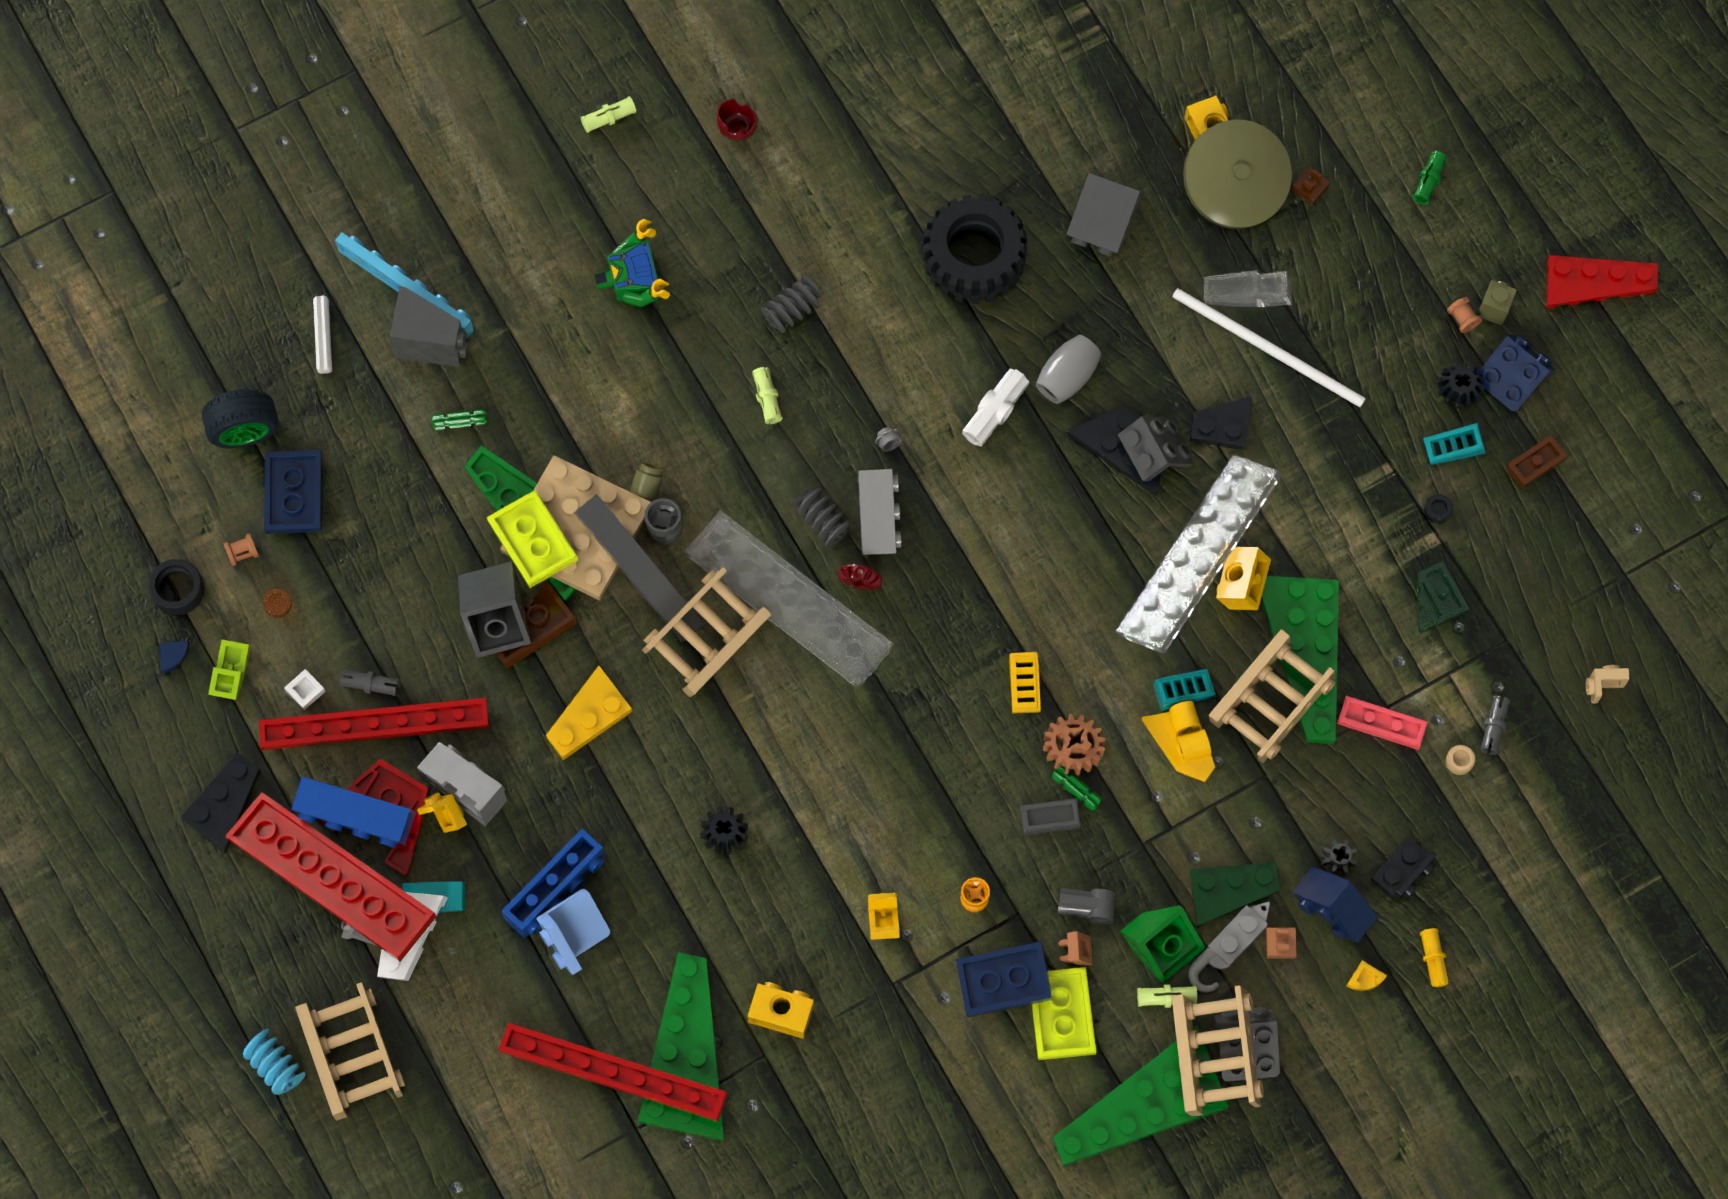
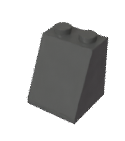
M1089 173L1066 235L1072 237V243L1086 247L1088 243L1098 246L1096 251L1111 257L1113 252L1120 254L1144 193Z
M400 286L389 336L395 357L461 367L462 358H467L469 343L465 342L466 331L462 330L460 320L408 288Z
M512 561L458 576L460 615L476 658L531 644L521 585Z

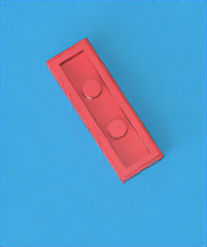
M1349 696L1345 697L1337 722L1339 725L1417 750L1420 749L1428 721Z

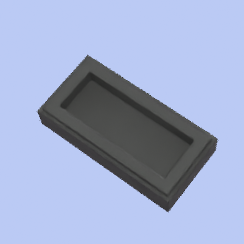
M1077 798L1020 805L1023 835L1079 829L1081 827Z

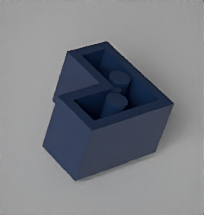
M1315 867L1310 869L1292 892L1299 901L1298 906L1308 915L1317 914L1324 921L1328 922L1332 927L1330 929L1331 932L1343 941L1349 939L1358 943L1378 918L1351 881Z

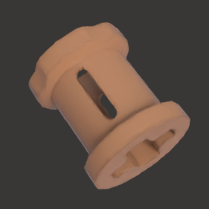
M1468 297L1455 301L1447 308L1448 313L1453 314L1459 323L1461 333L1471 331L1482 322V318L1476 316L1470 307Z
M250 533L246 534V538L230 544L228 542L223 543L232 567L236 566L238 561L252 556L254 558L259 557Z

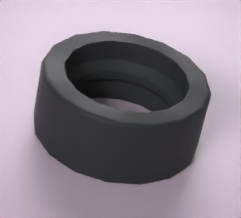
M170 559L162 562L153 570L149 577L148 589L153 602L161 611L169 615H183L191 612L199 606L204 597L205 586L199 571L192 563L183 559ZM184 573L191 578L193 583L190 595L178 602L165 600L160 592L162 581L171 574Z

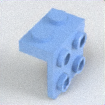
M586 889L579 890L536 918L542 928V931L539 932L541 938L548 947L552 946L555 951L552 957L560 969L565 967L572 975L582 970L576 957L610 934L609 927Z

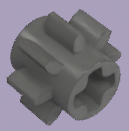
M1333 839L1331 842L1332 849L1324 847L1322 851L1325 856H1328L1323 860L1322 866L1328 865L1332 869L1331 874L1341 871L1345 876L1348 873L1347 866L1355 868L1357 864L1354 859H1351L1356 854L1357 849L1351 850L1348 846V840H1345L1344 843H1337ZM1338 853L1343 855L1341 862L1335 860Z

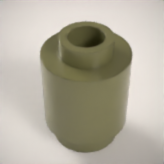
M642 462L640 468L636 469L630 492L650 502L656 500L663 479L661 475L663 469L656 465Z

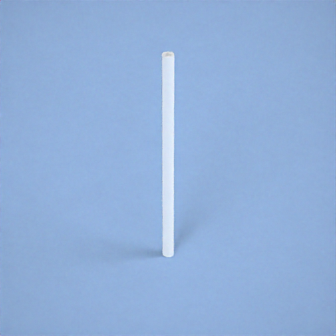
M1177 288L1172 297L1356 406L1361 408L1365 402V397L1181 289Z

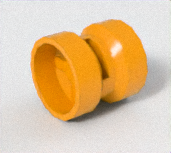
M976 877L965 881L961 888L960 901L962 906L970 912H979L986 908L990 895L988 884L985 880Z

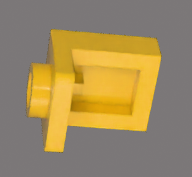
M440 793L431 795L424 800L425 805L417 809L419 815L434 812L444 833L459 830L467 825L463 817V810L456 803L453 794L441 796Z
M869 894L868 912L871 940L900 938L897 894Z

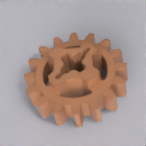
M1069 714L1067 721L1060 716L1056 724L1050 723L1049 732H1045L1043 751L1049 752L1046 759L1047 761H1056L1055 769L1060 768V766L1065 767V774H1068L1070 769H1074L1076 775H1079L1081 768L1090 772L1092 764L1095 766L1099 765L1100 757H1103L1105 751L1103 746L1106 740L1104 737H1099L1102 729H1093V720H1090L1088 723L1083 722L1084 715H1080L1078 720H1074L1073 715Z

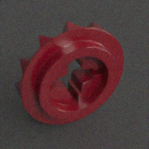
M860 564L842 566L838 572V578L846 585L862 590L880 588L883 580L877 571Z

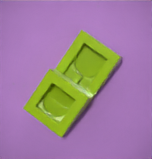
M221 640L217 666L213 667L208 695L234 700L238 699L249 660L251 645Z

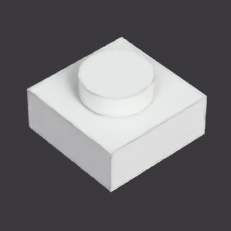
M306 669L284 687L285 691L304 711L326 692Z

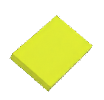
M536 490L487 517V521L529 588L579 561L578 556Z
M1086 967L1048 971L1053 1000L1031 1004L1038 1060L1095 1055L1097 1052Z

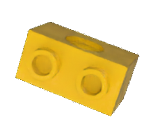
M1217 96L1187 106L1185 120L1195 140L1204 131L1209 129L1208 127L1228 121L1229 118L1225 104H1220Z
M1229 547L1227 557L1223 563L1224 569L1221 580L1217 586L1216 598L1231 610H1258L1271 559L1258 547Z
M765 982V985L758 983L747 1016L748 1023L804 1039L814 1008V1000L809 998V994L802 991L793 990V993L782 991L781 986L771 982ZM782 1002L788 1004L790 1009L786 1014H777L774 1011V1006Z

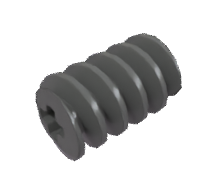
M807 276L801 277V283L796 281L792 284V289L786 288L784 290V295L778 294L775 296V301L770 300L767 302V308H760L767 321L775 329L785 333L786 330L783 324L787 323L790 327H793V316L801 321L803 317L800 311L803 310L809 315L812 313L810 304L816 308L820 307L818 298L821 297V294L813 281Z
M823 487L815 490L810 489L802 493L793 502L792 506L798 508L800 516H805L807 524H812L811 529L814 533H819L818 538L821 541H826V548H832L845 538L851 522L849 520L843 523L840 522L844 516L843 512L834 515L833 512L838 506L836 503L830 506L826 505L831 497L829 495L820 497L824 491Z

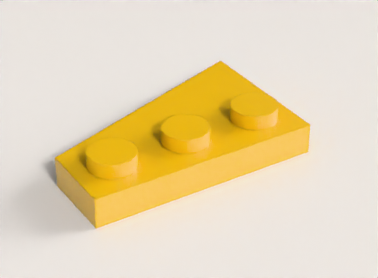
M598 666L546 734V738L562 760H564L632 712V708L601 667Z

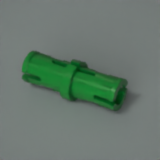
M1440 151L1431 152L1425 169L1419 175L1420 182L1413 195L1415 202L1422 205L1429 204L1435 186H1438L1441 181L1440 174L1447 161V156Z

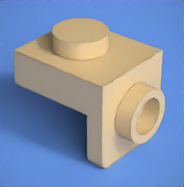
M1607 665L1603 669H1594L1590 677L1586 679V694L1591 695V703L1599 702L1602 697V688H1624L1629 681V668Z

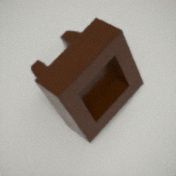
M1308 167L1292 185L1291 190L1313 206L1329 187L1330 182L1321 173Z

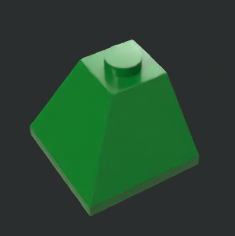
M1180 905L1141 913L1121 930L1135 955L1162 984L1206 948L1183 907Z

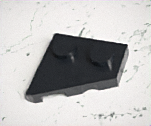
M1246 397L1194 412L1190 442L1244 450L1252 397Z

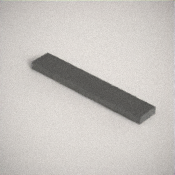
M597 494L574 512L666 624L687 604ZM692 608L681 618L694 632L704 625ZM674 627L671 628V631L681 643L686 640Z

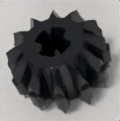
M1455 362L1451 364L1450 369L1444 368L1441 373L1442 377H1439L1437 385L1441 387L1438 390L1439 396H1446L1444 400L1445 405L1451 401L1454 402L1455 410L1459 408L1460 403L1466 409L1471 406V402L1478 403L1480 400L1479 394H1483L1485 389L1484 385L1481 384L1484 380L1483 375H1475L1478 370L1477 366L1470 370L1467 368V362H1464L1461 368Z
M719 806L717 808L718 815L709 811L707 813L709 821H701V827L704 831L700 833V837L707 840L705 843L706 849L715 846L714 852L716 855H719L721 850L725 849L727 856L731 855L732 846L738 851L742 849L739 841L745 842L748 840V835L744 832L749 828L748 823H741L744 819L742 813L734 816V808L730 807L727 814H725L722 807ZM721 827L724 830L729 828L730 834L727 835L724 832L720 834L719 829Z

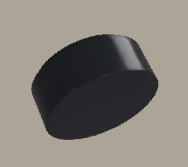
M1444 495L1431 496L1424 506L1426 518L1435 524L1445 523L1453 512L1451 500Z

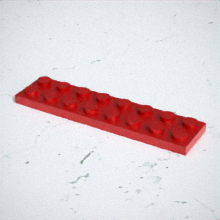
M261 792L225 836L235 846L399 962L402 961L437 917L432 910L306 822L298 819L296 815L263 792Z

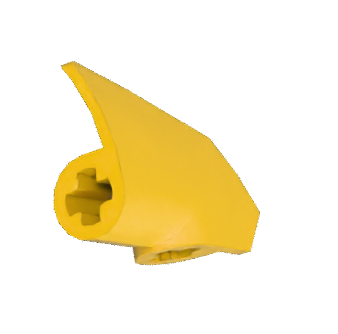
M1181 702L1170 707L1169 712L1143 716L1142 722L1176 772L1206 782L1214 771L1215 765L1211 755L1210 743L1205 729L1201 727L1194 702Z

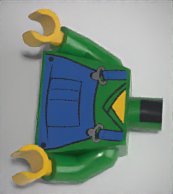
M640 220L636 227L637 230L607 256L609 271L594 274L598 290L614 287L617 300L638 307L646 306L660 297L663 299L669 298L670 293L663 290L664 287L669 286V283L657 278L648 240L645 241V237L652 238L656 235L655 229L649 228L647 230L652 221Z

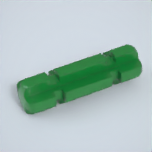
M481 408L474 409V412L464 410L447 412V415H443V413L432 415L434 430H443L446 426H449V429L472 426V423H475L476 426L485 425L487 422L486 411Z
M1063 766L1055 769L1052 778L1059 784L1063 783V787L1079 801L1083 800L1086 807L1093 811L1100 805L1102 798L1096 792H1091V788L1074 774L1070 775V773L1065 774V767Z

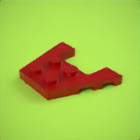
M380 759L357 778L347 790L416 812L406 845L397 843L396 847L391 849L384 863L408 877L424 814L419 815L417 809L425 805L424 800L429 797L431 789ZM316 819L317 822L325 826V821Z

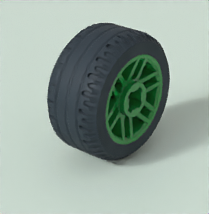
M239 389L223 393L211 399L202 410L206 437L211 444L220 448H242L260 443L272 436L278 428V417L274 400L271 395L259 389Z

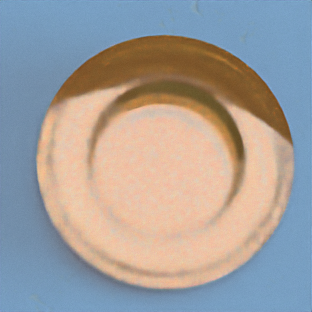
M276 588L265 594L263 607L269 616L282 618L290 612L292 601L285 590Z

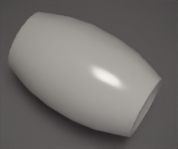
M1075 336L1061 345L1047 360L1039 374L1036 387L1053 403L1059 404L1077 393L1090 379L1100 360L1101 351L1085 336Z

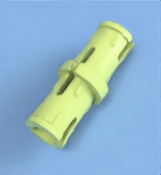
M629 96L612 105H602V109L580 118L585 131L589 133L606 124L611 126L615 124L616 120L636 113V108Z
M764 367L757 368L752 372L758 392L756 398L761 403L765 423H778L782 420V415L777 401L778 391L774 389L770 369L768 367L765 369Z
M1170 984L1163 985V988H1138V1007L1164 1005L1165 1008H1171V1005H1173L1172 996L1181 994L1185 995L1190 1002L1197 1004L1196 986L1170 987Z

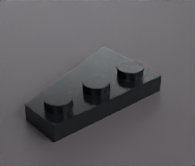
M237 752L181 816L182 820L226 854L230 841L225 836L239 820L245 804L248 803L260 774L259 768Z

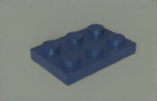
M321 450L265 452L264 531L266 534L322 532Z
M1041 941L956 959L966 1016L968 1018L1053 1000Z

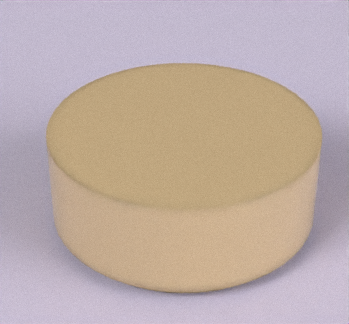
M1456 745L1449 750L1446 756V766L1454 774H1467L1475 764V754L1465 745Z

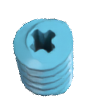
M267 1028L258 1033L244 1049L243 1057L251 1060L250 1065L252 1068H258L257 1074L260 1077H265L264 1082L267 1086H272L273 1094L280 1095L296 1087L304 1079L305 1072L298 1075L295 1074L300 1065L298 1063L291 1066L288 1065L292 1056L289 1054L281 1057L285 1047L274 1048L278 1038L273 1037L267 1040L268 1035L271 1033V1030Z

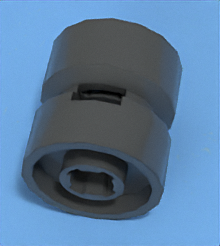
M666 498L654 500L647 506L645 510V523L649 538L658 545L675 543L682 534L679 506L674 501Z

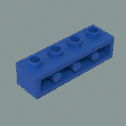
M306 777L301 778L291 810L299 813L298 819L315 823V820L319 819L326 822L325 827L340 832L343 827L352 829L353 836L366 840L369 839L370 835L380 838V844L395 848L397 843L406 845L416 812L411 809Z
M581 829L501 911L504 920L524 938L529 934H536L541 929L536 918L562 902L570 892L572 894L577 892L584 884L583 878L590 871L595 873L603 865V858L605 857L603 847L585 830Z

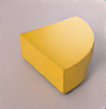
M1362 960L1348 982L1347 987L1359 991L1370 990L1379 986L1387 975Z

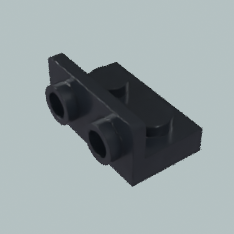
M1407 837L1370 881L1396 903L1402 897L1408 899L1418 887L1415 884L1420 876L1426 878L1436 867L1433 861L1437 854L1433 851L1429 854L1410 837Z

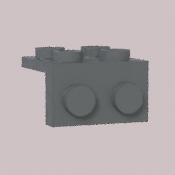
M1142 416L1118 434L1143 481H1150L1169 466L1190 467L1194 464L1191 457L1192 452L1183 443L1177 424L1169 418Z
M1256 1007L1249 1012L1257 1079L1276 1077L1280 1074L1277 1020L1271 1009ZM1225 1011L1220 1015H1214L1215 1029L1239 1027L1238 1011ZM1241 1039L1219 1042L1220 1059L1243 1056ZM1245 1068L1221 1071L1224 1081L1246 1080Z

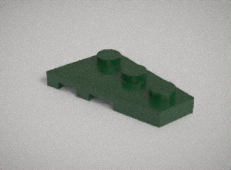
M1276 862L1190 870L1196 928L1206 925V923L1219 917L1222 918L1229 915L1231 912L1246 905L1250 906L1273 896L1280 891Z

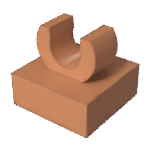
M1266 928V959H1295L1297 956L1296 928Z
M1076 931L1067 933V939L1059 941V946L1068 947V954L1060 956V961L1074 963L1082 967L1093 965L1091 936Z

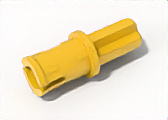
M1437 928L1423 930L1420 932L1425 952L1423 961L1427 962L1431 985L1433 987H1442L1448 984V977L1444 963L1446 954L1442 953L1438 934L1439 930Z

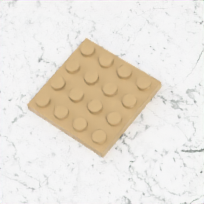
M553 455L534 490L542 499L578 556L579 561L551 577L600 600L616 573L618 566L574 512L597 494L635 539L645 521V510L651 502ZM502 545L500 548L501 553L509 556L504 546Z

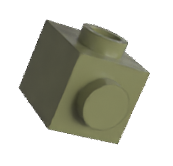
M1491 280L1477 316L1503 326L1517 289L1511 288L1508 283Z

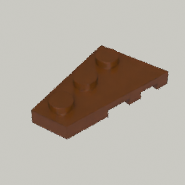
M547 579L540 586L541 590L533 599L530 598L524 605L531 644L495 653L506 669L577 624L575 617Z

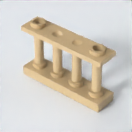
M724 567L718 572L712 569L701 580L705 585L659 632L654 629L643 640L647 644L642 649L645 654L655 647L685 677L684 681L687 685L682 690L689 697L693 696L771 616V613L764 606L758 611L754 608L751 610L720 580L727 572ZM711 587L743 617L742 621L745 625L739 631L735 628L731 629L700 599ZM692 607L724 637L723 641L726 644L720 651L716 648L711 649L681 619ZM672 627L705 657L704 661L707 664L700 671L696 668L693 670L662 639Z
M1282 629L1209 714L1210 722L1217 728H1220L1223 723L1226 725L1230 724L1261 748L1257 756L1258 760L1262 763L1267 758L1271 760L1277 755L1281 749L1279 745L1318 697L1322 693L1324 695L1328 694L1336 683L1334 681L1335 671L1332 668H1329L1322 675L1292 652L1291 646H1289L1291 644L1290 636ZM1277 659H1284L1315 683V686L1305 697L1272 672L1273 668L1271 666ZM1260 680L1262 682L1267 681L1297 705L1288 718H1285L1254 693L1255 690L1253 688ZM1241 702H1248L1279 727L1269 740L1236 715L1237 711L1235 709Z
M362 982L356 984L360 996L318 1012L316 1009L311 1011L307 1003L295 1007L329 1107L336 1121L347 1117L345 1108L350 1107L349 1103L392 1087L397 1098L403 1096L400 1087L405 1086L400 1069L395 1071L393 1069L372 1007L377 1004L371 989L366 990ZM362 1007L365 1008L369 1023L329 1038L325 1036L320 1038L316 1027L321 1026L322 1022ZM374 1033L378 1050L338 1065L334 1063L329 1065L326 1054L331 1053L330 1049ZM383 1060L388 1073L387 1077L348 1092H344V1090L338 1091L335 1081L340 1080V1076Z
M1240 985L1235 986L1236 998L1194 1004L1183 994L1172 996L1185 1112L1190 1116L1203 1115L1202 1106H1206L1208 1102L1248 1097L1249 1103L1254 1107L1261 1106L1260 1098L1264 1097L1262 1081L1257 1080L1249 1011L1253 1010V1001L1251 994L1247 993ZM1232 1010L1238 1011L1239 1027L1197 1033L1196 1030L1193 1031L1192 1020L1196 1019V1016ZM1241 1039L1243 1056L1204 1062L1196 1058L1195 1048H1199L1201 1044ZM1245 1068L1247 1085L1204 1091L1203 1088L1200 1089L1199 1077H1202L1204 1073Z

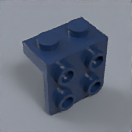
M1515 335L1507 336L1476 374L1483 375L1484 380L1481 384L1484 385L1485 389L1512 411L1519 410L1544 379L1550 378L1556 370L1551 366L1553 361L1542 352L1537 354L1530 349L1532 344L1521 335L1517 337Z

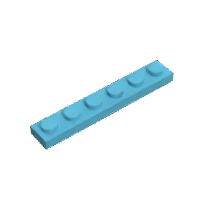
M341 232L335 239L337 249L341 254L395 291L399 292L400 286L406 287L460 320L462 330L466 331V339L474 332L472 319L465 311L453 309L443 296L439 294L434 296L421 281L411 280L399 266L394 265L392 267L386 263L385 258L375 250L370 252L364 248L363 243L358 238L352 235L348 237Z

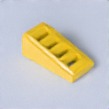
M1011 653L1009 655L1012 714L1041 712L1038 653ZM1016 665H1032V667H1016ZM1017 675H1032L1033 678L1017 679ZM1033 686V690L1017 691V687ZM1034 697V702L1018 703V698Z

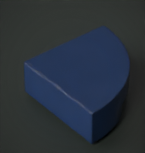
M188 641L159 644L162 673L175 670L189 652Z

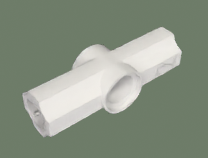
M1009 369L995 389L989 390L978 406V411L962 430V434L969 442L975 446L982 447L998 424L1002 425L1007 420L1014 408V403L1029 385V380L1026 379L1024 374L1018 370Z

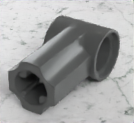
M1061 888L1057 914L1086 917L1091 922L1110 924L1114 921L1117 894L1106 889H1093L1090 892Z

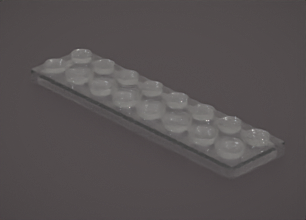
M1235 455L1232 456L1117 629L1120 637L1165 654L1281 478L1278 470Z
M721 510L685 550V555L708 573L712 569L718 572L724 567L727 572L720 580L731 591L757 611L764 606L771 613V616L768 618L771 622L858 689L894 648V644Z

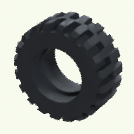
M964 195L961 201H957L956 198L948 201L947 208L940 206L935 211V217H930L923 237L924 269L927 275H931V283L935 287L941 286V293L949 297L952 294L955 296V301L962 303L964 299L971 300V304H979L980 299H985L986 303L994 301L997 294L1003 297L1008 293L1009 286L1011 288L1015 287L1019 281V276L1023 274L1025 268L1027 235L1026 231L1023 230V223L1020 217L1014 218V210L1009 206L1003 208L1002 201L996 198L993 201H989L985 195H979V198H971V195ZM980 233L992 238L998 244L1000 254L988 264L970 266L958 261L949 251V245L961 235Z

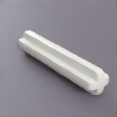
M316 296L313 299L316 368L318 373L328 374L332 372L329 300L327 296Z

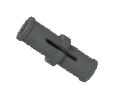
M347 669L342 670L341 675L344 676L340 677L341 687L362 689L368 694H371L372 691L393 696L398 694V690H396L400 684V679L378 676L375 675V672L371 671L361 673Z
M1493 696L1490 714L1489 718L1485 719L1484 722L1486 730L1482 745L1480 746V751L1487 754L1489 743H1492L1489 755L1498 754L1502 732L1506 731L1507 724L1505 719L1511 703L1510 699L1506 697L1503 698L1501 708H1499L1501 696Z

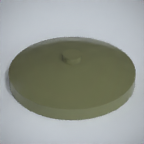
M1236 119L1215 124L1198 136L1187 153L1183 177L1187 195L1193 206L1202 216L1222 227L1243 229L1266 221L1281 208L1290 190L1292 169L1288 153L1274 133L1258 123Z

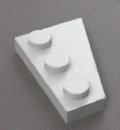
M406 892L432 910L436 916L441 906L444 907L448 897L441 895ZM434 919L401 962L381 949L377 977L409 981L423 951L422 946L429 931L433 930L437 921Z

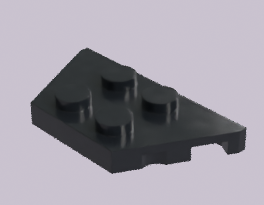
M1122 405L1070 430L1069 437L1154 496L1158 493L1161 473L1150 481H1143L1118 436L1121 431L1138 420L1139 416Z

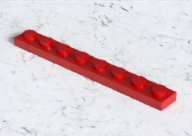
M486 698L259 720L260 748L262 751L489 728Z
M508 1023L498 1049L500 1053L719 1122L728 1096L726 1091Z

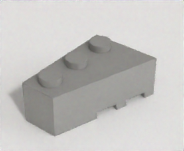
M892 469L858 471L862 555L896 554V548H901V531H895V520H900L899 503H894L893 492H899L898 475H892Z
M439 742L417 767L420 776L444 795L453 794L456 803L486 827L507 802L504 792L505 788L498 781L485 774L475 763L468 762L462 758V754L449 744L446 747Z

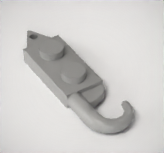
M1270 902L1252 907L1246 905L1208 945L1189 968L1188 978L1192 986H1196L1198 991L1206 993L1218 988L1219 984L1217 982L1211 985H1203L1199 981V973L1207 964L1219 970L1229 968L1267 928L1266 920Z

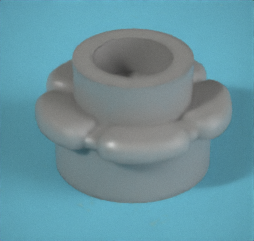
M891 427L883 428L877 434L876 445L881 447L884 452L897 448L902 442L899 436L900 430H893Z

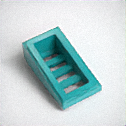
M1477 423L1423 438L1431 465L1486 453ZM1467 436H1472L1474 446L1469 447ZM1457 438H1461L1463 449L1458 450ZM1450 440L1453 452H1447L1444 441ZM1439 442L1442 455L1438 456L1433 444Z
M1207 669L1163 677L1154 680L1153 683L1161 711L1168 710L1170 707L1181 702H1197L1216 696ZM1202 678L1206 691H1200L1197 679ZM1191 681L1195 693L1190 694L1186 682ZM1178 684H1181L1184 693L1182 696H1179L1176 686ZM1168 687H1171L1174 696L1172 698L1168 696L1166 690Z

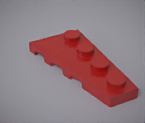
M1549 255L1547 259L1546 309H1552L1558 305L1568 304V306L1578 305L1580 302L1595 300V302L1605 301L1607 298L1618 296L1625 298L1652 294L1656 292L1658 287V264L1553 255Z

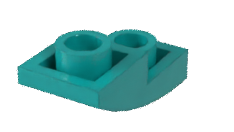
M465 882L403 883L404 892L448 897L444 907L441 906L438 913L465 911Z

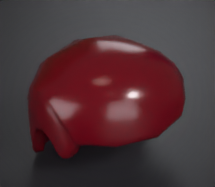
M734 98L722 102L717 109V127L720 133L728 139L746 140L757 129V114L750 108L749 104L740 105Z

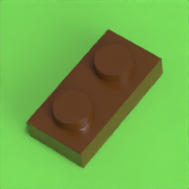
M1549 435L1506 465V469L1520 487L1524 489L1565 461L1568 455L1553 436Z

